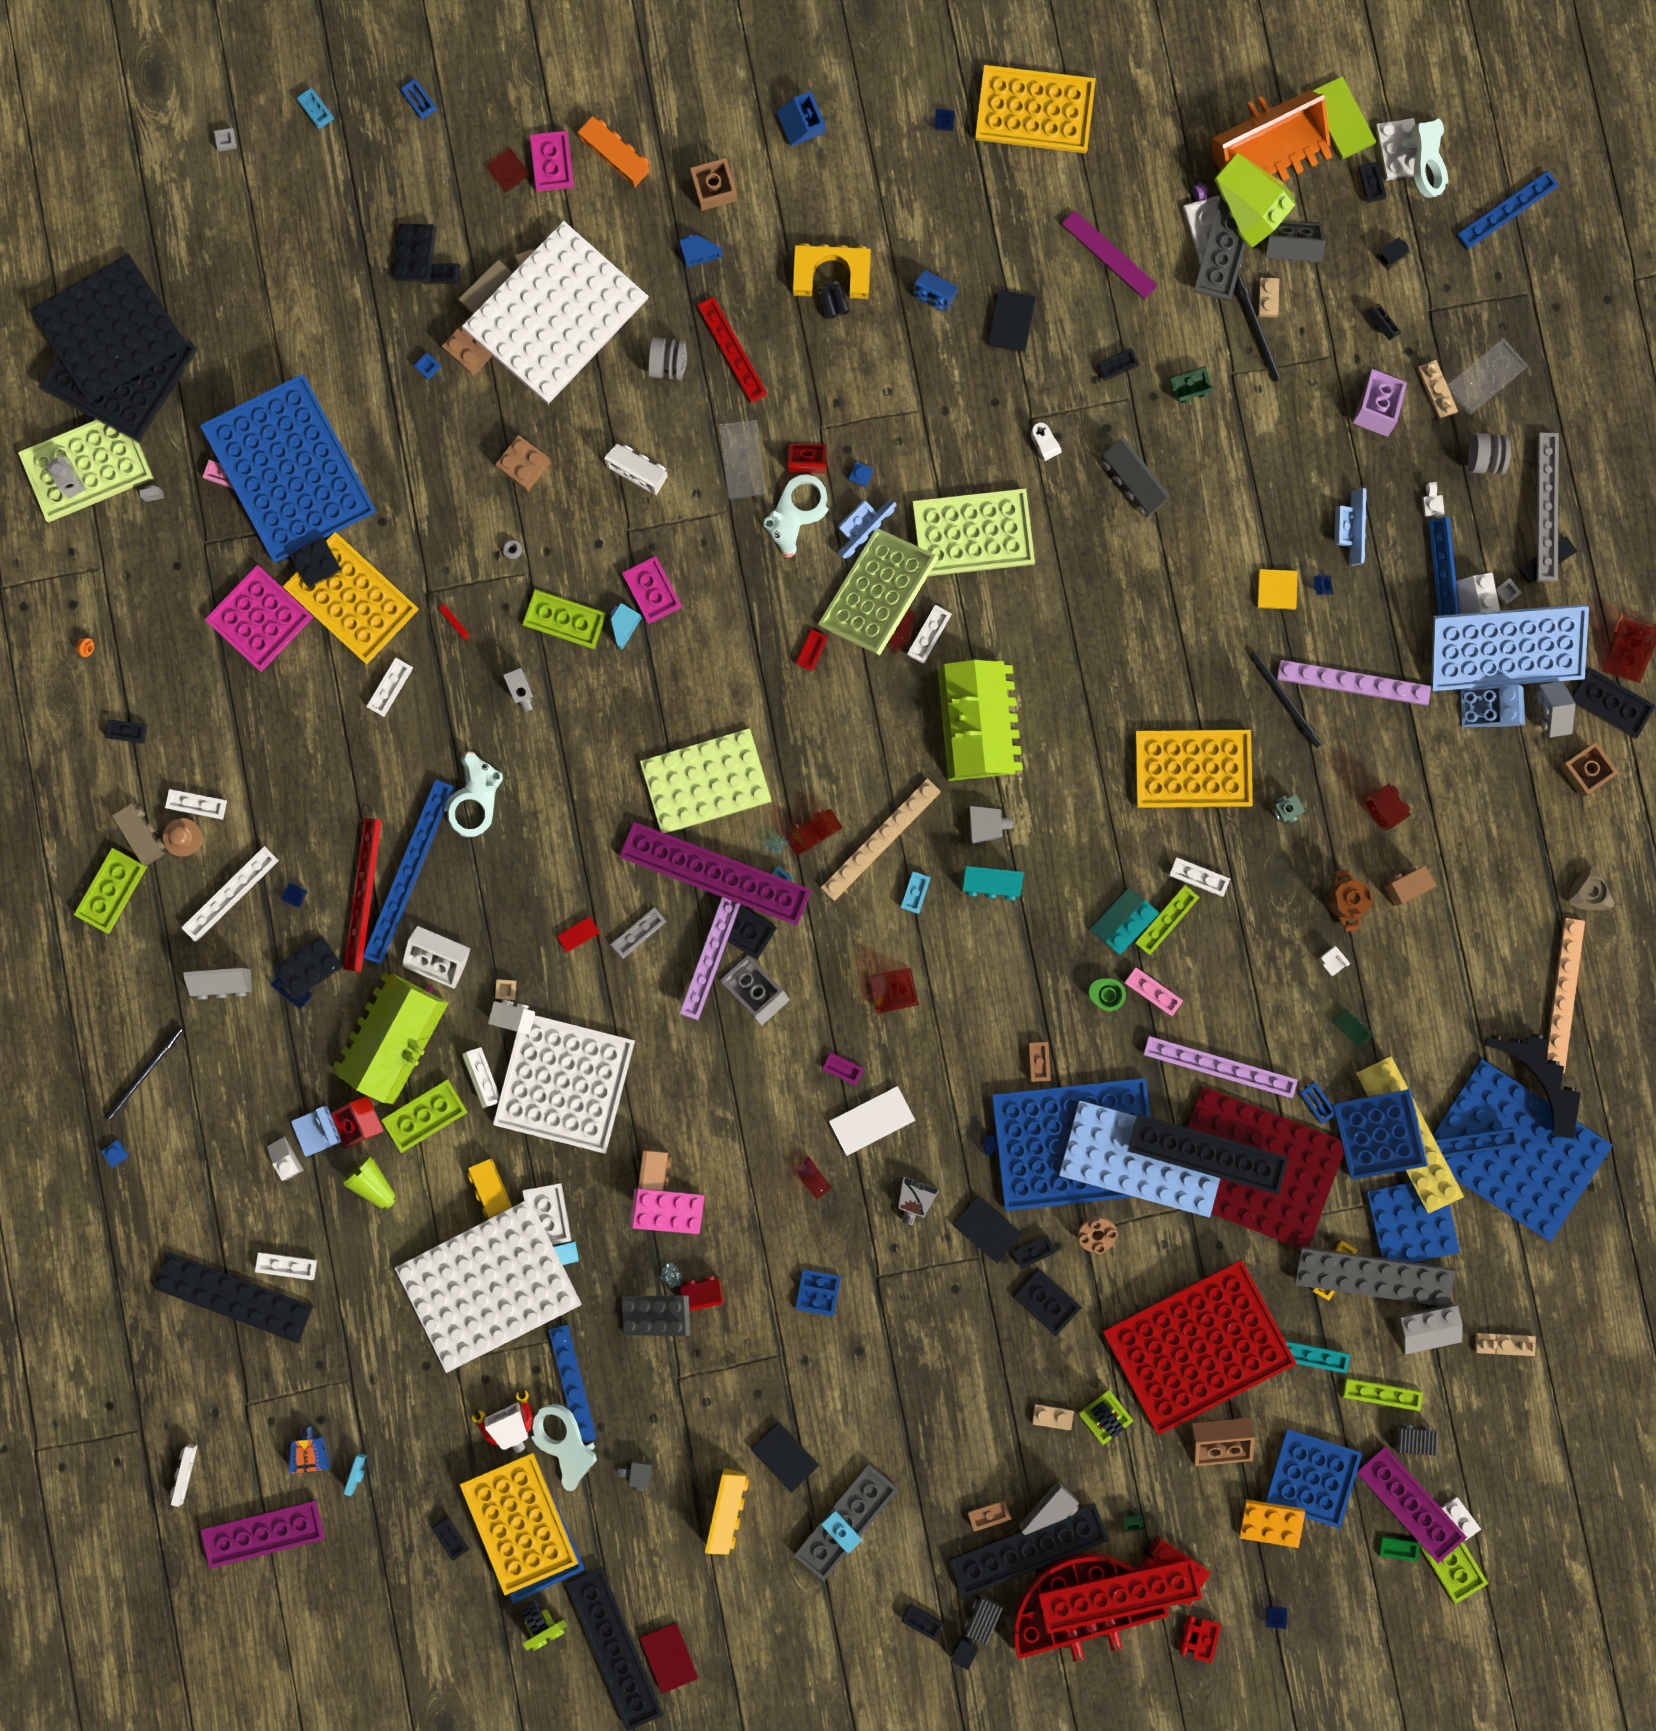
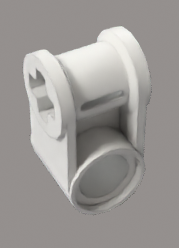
M1037 423L1031 431V438L1042 460L1047 461L1062 451L1049 427L1045 423ZM1038 430L1044 432L1042 436L1036 434Z

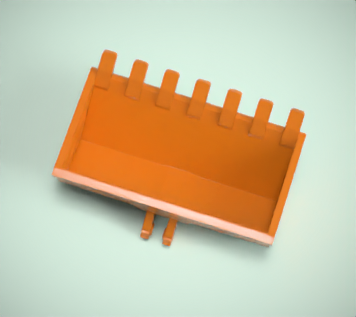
M1308 90L1271 108L1268 107L1264 98L1260 96L1257 98V103L1260 106L1261 113H1258L1252 101L1248 102L1246 105L1251 115L1249 120L1211 138L1212 158L1219 171L1238 152L1271 175L1278 172L1282 181L1289 179L1286 167L1290 165L1293 166L1296 174L1303 172L1304 169L1300 160L1307 158L1311 167L1316 166L1318 161L1314 153L1321 151L1325 160L1332 157L1328 147L1331 144L1325 97L1323 94H1318L1312 90Z

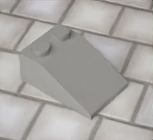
M749 955L720 980L761 1026L790 1000L785 992Z
M1057 1481L1020 1523V1529L1024 1535H1027L1066 1519L1069 1515L1073 1516L1079 1508L1077 1506L1079 1502L1070 1491Z

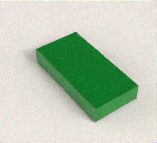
M1380 1536L1378 1556L1418 1562L1420 1546L1417 1541Z

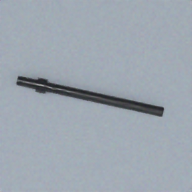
M1240 274L1236 280L1239 290L1237 293L1239 298L1243 300L1273 380L1277 382L1281 380L1279 371L1249 296L1251 294L1249 289L1245 287Z
M1258 652L1252 653L1250 656L1301 726L1305 737L1308 736L1316 748L1321 746L1322 742L1314 733L1315 729L1313 726L1309 725Z
M178 1026L169 1037L164 1039L160 1049L104 1116L107 1120L111 1121L166 1052L176 1045L175 1041L184 1032L183 1028Z

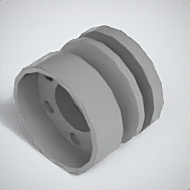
M653 337L649 357V377L662 379L665 370H668L669 379H673L674 371H676V379L682 381L687 366L686 341L680 340L679 347L676 348V339H673L670 347H667L666 338Z
M1474 433L1469 446V471L1471 473L1484 474L1489 469L1491 474L1496 472L1499 475L1506 474L1511 458L1510 436L1508 434L1501 436L1494 434L1492 439H1490L1488 433Z

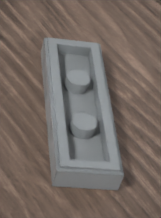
M653 907L610 945L624 959L667 921Z

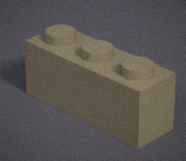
M498 260L459 298L461 305L473 315L513 273Z
M131 803L112 815L141 864L149 865L166 854L164 850L165 845L161 838L157 839L154 834L156 830L152 823L147 822L144 818L146 813L140 805L137 806Z

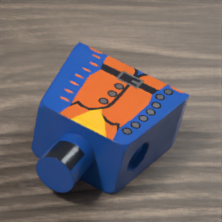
M312 1426L300 1427L301 1438L295 1439L291 1443L289 1474L327 1470L330 1467V1461L323 1437H313Z

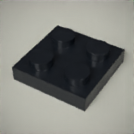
M324 537L290 554L309 589L342 571Z

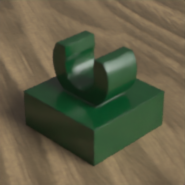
M1134 1508V1516L1131 1517L1127 1515L1126 1510L1123 1511L1122 1527L1124 1532L1143 1529L1142 1515H1138L1136 1508Z

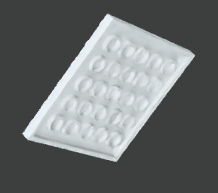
M534 1015L530 1034L517 1032L493 1125L606 1154L635 1040Z

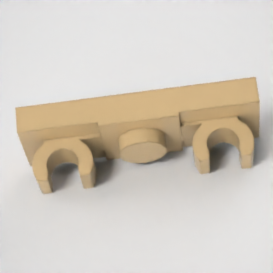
M1434 360L1417 368L1438 419L1440 420L1457 413L1458 410L1437 361Z
M1476 1333L1475 1352L1535 1356L1536 1336Z

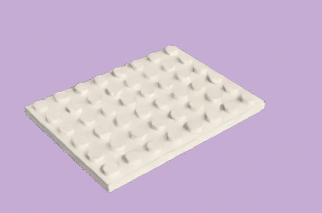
M563 221L462 326V329L544 402L549 404L648 300L649 296Z
M530 1199L395 1267L446 1373L582 1305Z

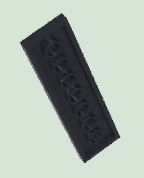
M1141 1114L1136 1116L1127 1151L1276 1195H1279L1289 1157Z
M172 1252L167 1253L154 1289L295 1343H300L314 1307L313 1305Z
M1093 1502L1078 1508L1073 1516L1069 1515L1066 1519L1027 1535H1024L1022 1531L1016 1532L950 1558L949 1562L964 1598L1109 1541L1096 1504Z
M603 1567L566 1582L567 1589L626 1731L663 1716L662 1708Z

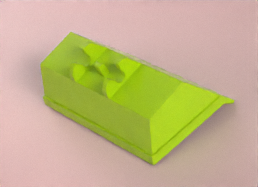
M970 660L944 664L938 667L948 781L1014 775L1015 771H1022V762H1014L1013 756L1021 755V747L1012 746V739L1020 738L1019 730H1011L1010 723L1018 722V715L1009 713V706H1016V698L1008 697L1007 690H1015V685L1013 681H1006L1005 675L1013 674V666L1004 665V661Z

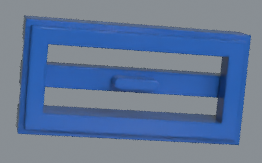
M416 79L400 88L422 121L427 115L430 116L431 112L437 111L436 106ZM413 85L417 87V89L422 94L424 99L430 105V108H427L425 106L423 101L412 88ZM407 89L410 90V92L415 97L417 102L423 108L424 112H421L417 105L414 103L412 98L407 93Z
M1315 1081L1298 1092L1320 1124L1336 1115L1333 1106ZM1312 1088L1316 1090L1320 1098L1323 1100L1327 1108L1330 1110V1114L1326 1112L1324 1107L1316 1098V1096L1311 1090ZM1306 1092H1308V1094L1313 1099L1317 1107L1320 1109V1111L1324 1115V1118L1320 1116L1316 1108L1313 1106L1309 1098L1306 1096Z

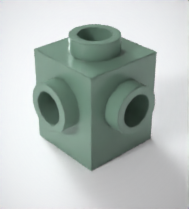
M1297 795L1290 798L1283 796L1276 800V805L1272 806L1274 809L1272 813L1275 819L1281 823L1286 821L1287 824L1298 820L1297 815L1305 812Z

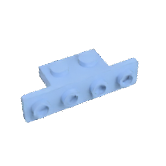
M1366 488L1351 491V507H1335V545L1350 547L1349 565L1351 566L1363 564L1365 558Z
M862 500L837 526L849 540L837 552V555L844 559L850 557L855 552V548L867 540V535L872 530H876L885 517L893 513L894 507L897 504L894 501L888 500L875 512L865 500Z

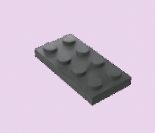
M688 1295L622 1296L624 1335H690Z

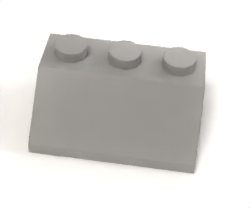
M233 968L183 972L189 996L196 997V1000L208 999L210 995H215L216 999L227 998V994H234V997H244L246 993L252 992L251 969Z
M1449 1304L1448 1306H1438L1396 1316L1405 1355L1462 1342V1321L1458 1305Z

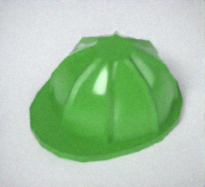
M1115 979L1096 980L1089 988L1090 999L1105 1011L1117 1010L1125 1002V988Z

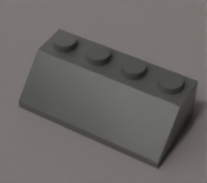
M1124 436L1103 454L1101 458L1103 467L1107 471H1111L1116 484L1122 485L1126 490L1124 492L1130 501L1133 500L1136 503V508L1142 516L1145 515L1148 518L1166 504L1170 495Z

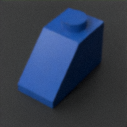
M687 235L682 240H679L686 267L723 257L721 247L698 235Z

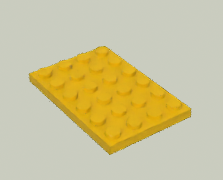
M984 65L975 140L1087 153L1096 78Z
M334 532L327 540V543L342 571L310 589L307 588L299 571H297L283 588L364 663L368 664L419 609L343 538Z
M1251 730L1135 732L1137 808L1253 806Z
M534 1452L460 1484L504 1595L578 1564Z

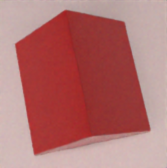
M789 444L788 472L826 474L827 444Z

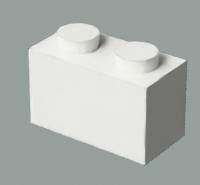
M502 1000V1003L494 1001L488 1024L530 1034L535 1012L528 1010L529 1006L517 1003V1007L513 1006L514 1002Z

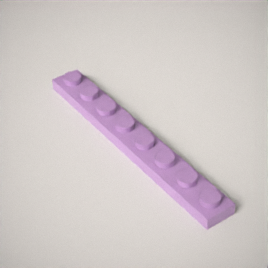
M1284 660L1279 661L1277 680L1424 706L1429 704L1431 686Z
M722 897L682 1006L681 1015L699 1020L740 904Z
M1150 1036L1147 1038L1143 1055L1289 1098H1293L1298 1081L1294 1078Z

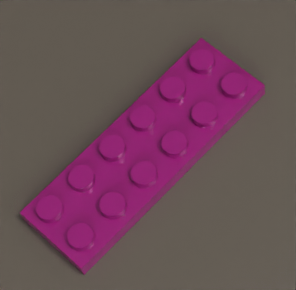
M1386 1446L1382 1447L1357 1470V1474L1436 1563L1439 1564L1467 1538Z
M317 1500L201 1529L209 1569L325 1539Z

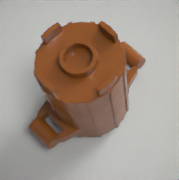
M1349 869L1335 871L1334 885L1327 897L1330 913L1339 918L1345 932L1359 930L1360 916L1365 914L1372 905V892L1363 882L1354 880L1350 875ZM1339 878H1349V880L1338 881ZM1356 920V923H1345V921Z

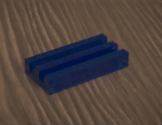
M279 976L271 983L274 989L299 1009H302L313 996L308 991L305 993L307 995L305 998L303 996L299 997L302 1001L299 1003L277 985L281 983L286 988Z

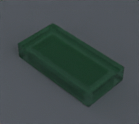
M1346 1008L1332 1021L1359 1049L1374 1035Z

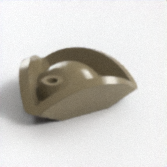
M1591 866L1581 873L1571 887L1569 902L1576 908L1583 910H1605L1615 905L1613 897L1596 866Z

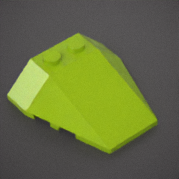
M1238 152L1234 154L1214 178L1223 200L1227 201L1231 210L1229 212L1231 218L1234 217L1238 234L1250 248H1253L1271 234L1295 206V196L1282 181Z

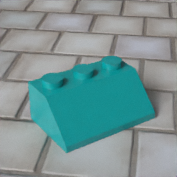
M966 866L963 873L962 892H966V896L977 897V894H985V898L996 899V896H1004V900L1015 901L1021 895L1024 872Z
M1128 888L1089 930L1115 955L1119 956L1152 922L1159 912L1145 899Z

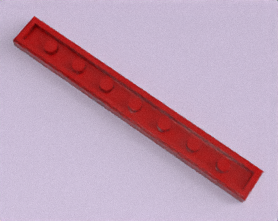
M364 818L343 968V970L361 972L381 819Z

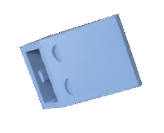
M1517 684L1461 689L1462 727L1525 725L1524 687Z

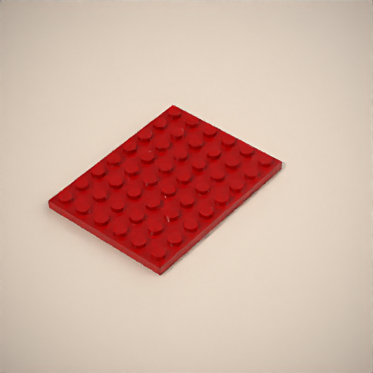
M1242 1259L1103 1330L1157 1435L1297 1364Z

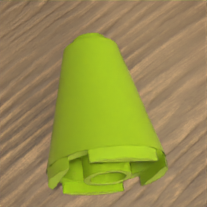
M369 1155L357 1164L358 1166L354 1170L352 1169L342 1183L345 1187L379 1208L383 1209L386 1207L388 1209L395 1202L393 1198L396 1195L374 1159Z

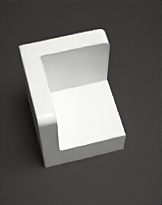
M1336 946L1331 947L1318 958V961L1331 976H1334L1342 968L1350 964Z

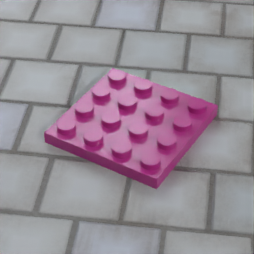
M257 565L205 620L262 672L314 617Z

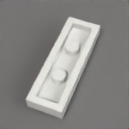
M935 605L907 655L924 664L952 614Z
M395 658L368 703L367 708L385 717L413 667Z
M169 789L165 808L223 820L227 801Z
M1175 858L1169 874L1170 877L1221 897L1224 896L1230 878L1179 858Z
M480 1047L462 1054L482 1108L499 1103L500 1095L482 1048Z
M259 1252L255 1272L314 1280L317 1260Z
M189 1444L181 1450L179 1460H182L181 1465L175 1473L176 1485L170 1493L171 1505L179 1507L184 1503L198 1445Z

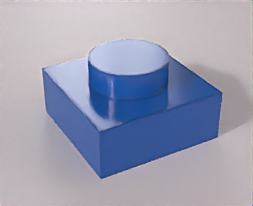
M426 353L414 367L426 379L430 380L441 368V365Z
M856 462L849 481L866 488L873 473V468Z
M119 1140L101 1151L111 1167H115L129 1157V1154Z

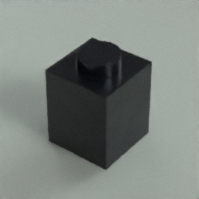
M1398 237L1380 249L1377 257L1385 268L1389 270L1407 257L1410 253L1409 246Z
M960 1636L950 1655V1661L969 1670L979 1650L976 1644L977 1641L968 1636L965 1638Z

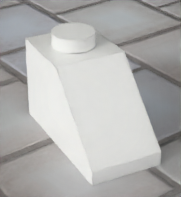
M285 1137L267 1146L272 1164L282 1181L288 1180L303 1171L300 1162Z

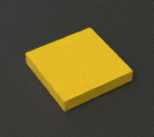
M1259 569L1257 608L1295 610L1298 571Z

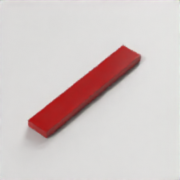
M714 296L699 303L697 307L750 403L752 404L767 396L764 386Z

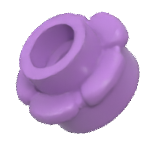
M1198 182L1196 186H1193V195L1197 201L1206 200L1209 194L1208 188L1205 184L1202 185L1201 182Z

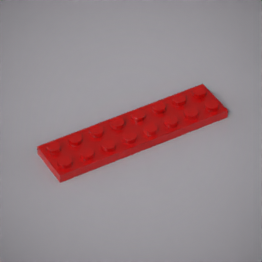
M1193 1558L1038 1593L1047 1634L1202 1599Z

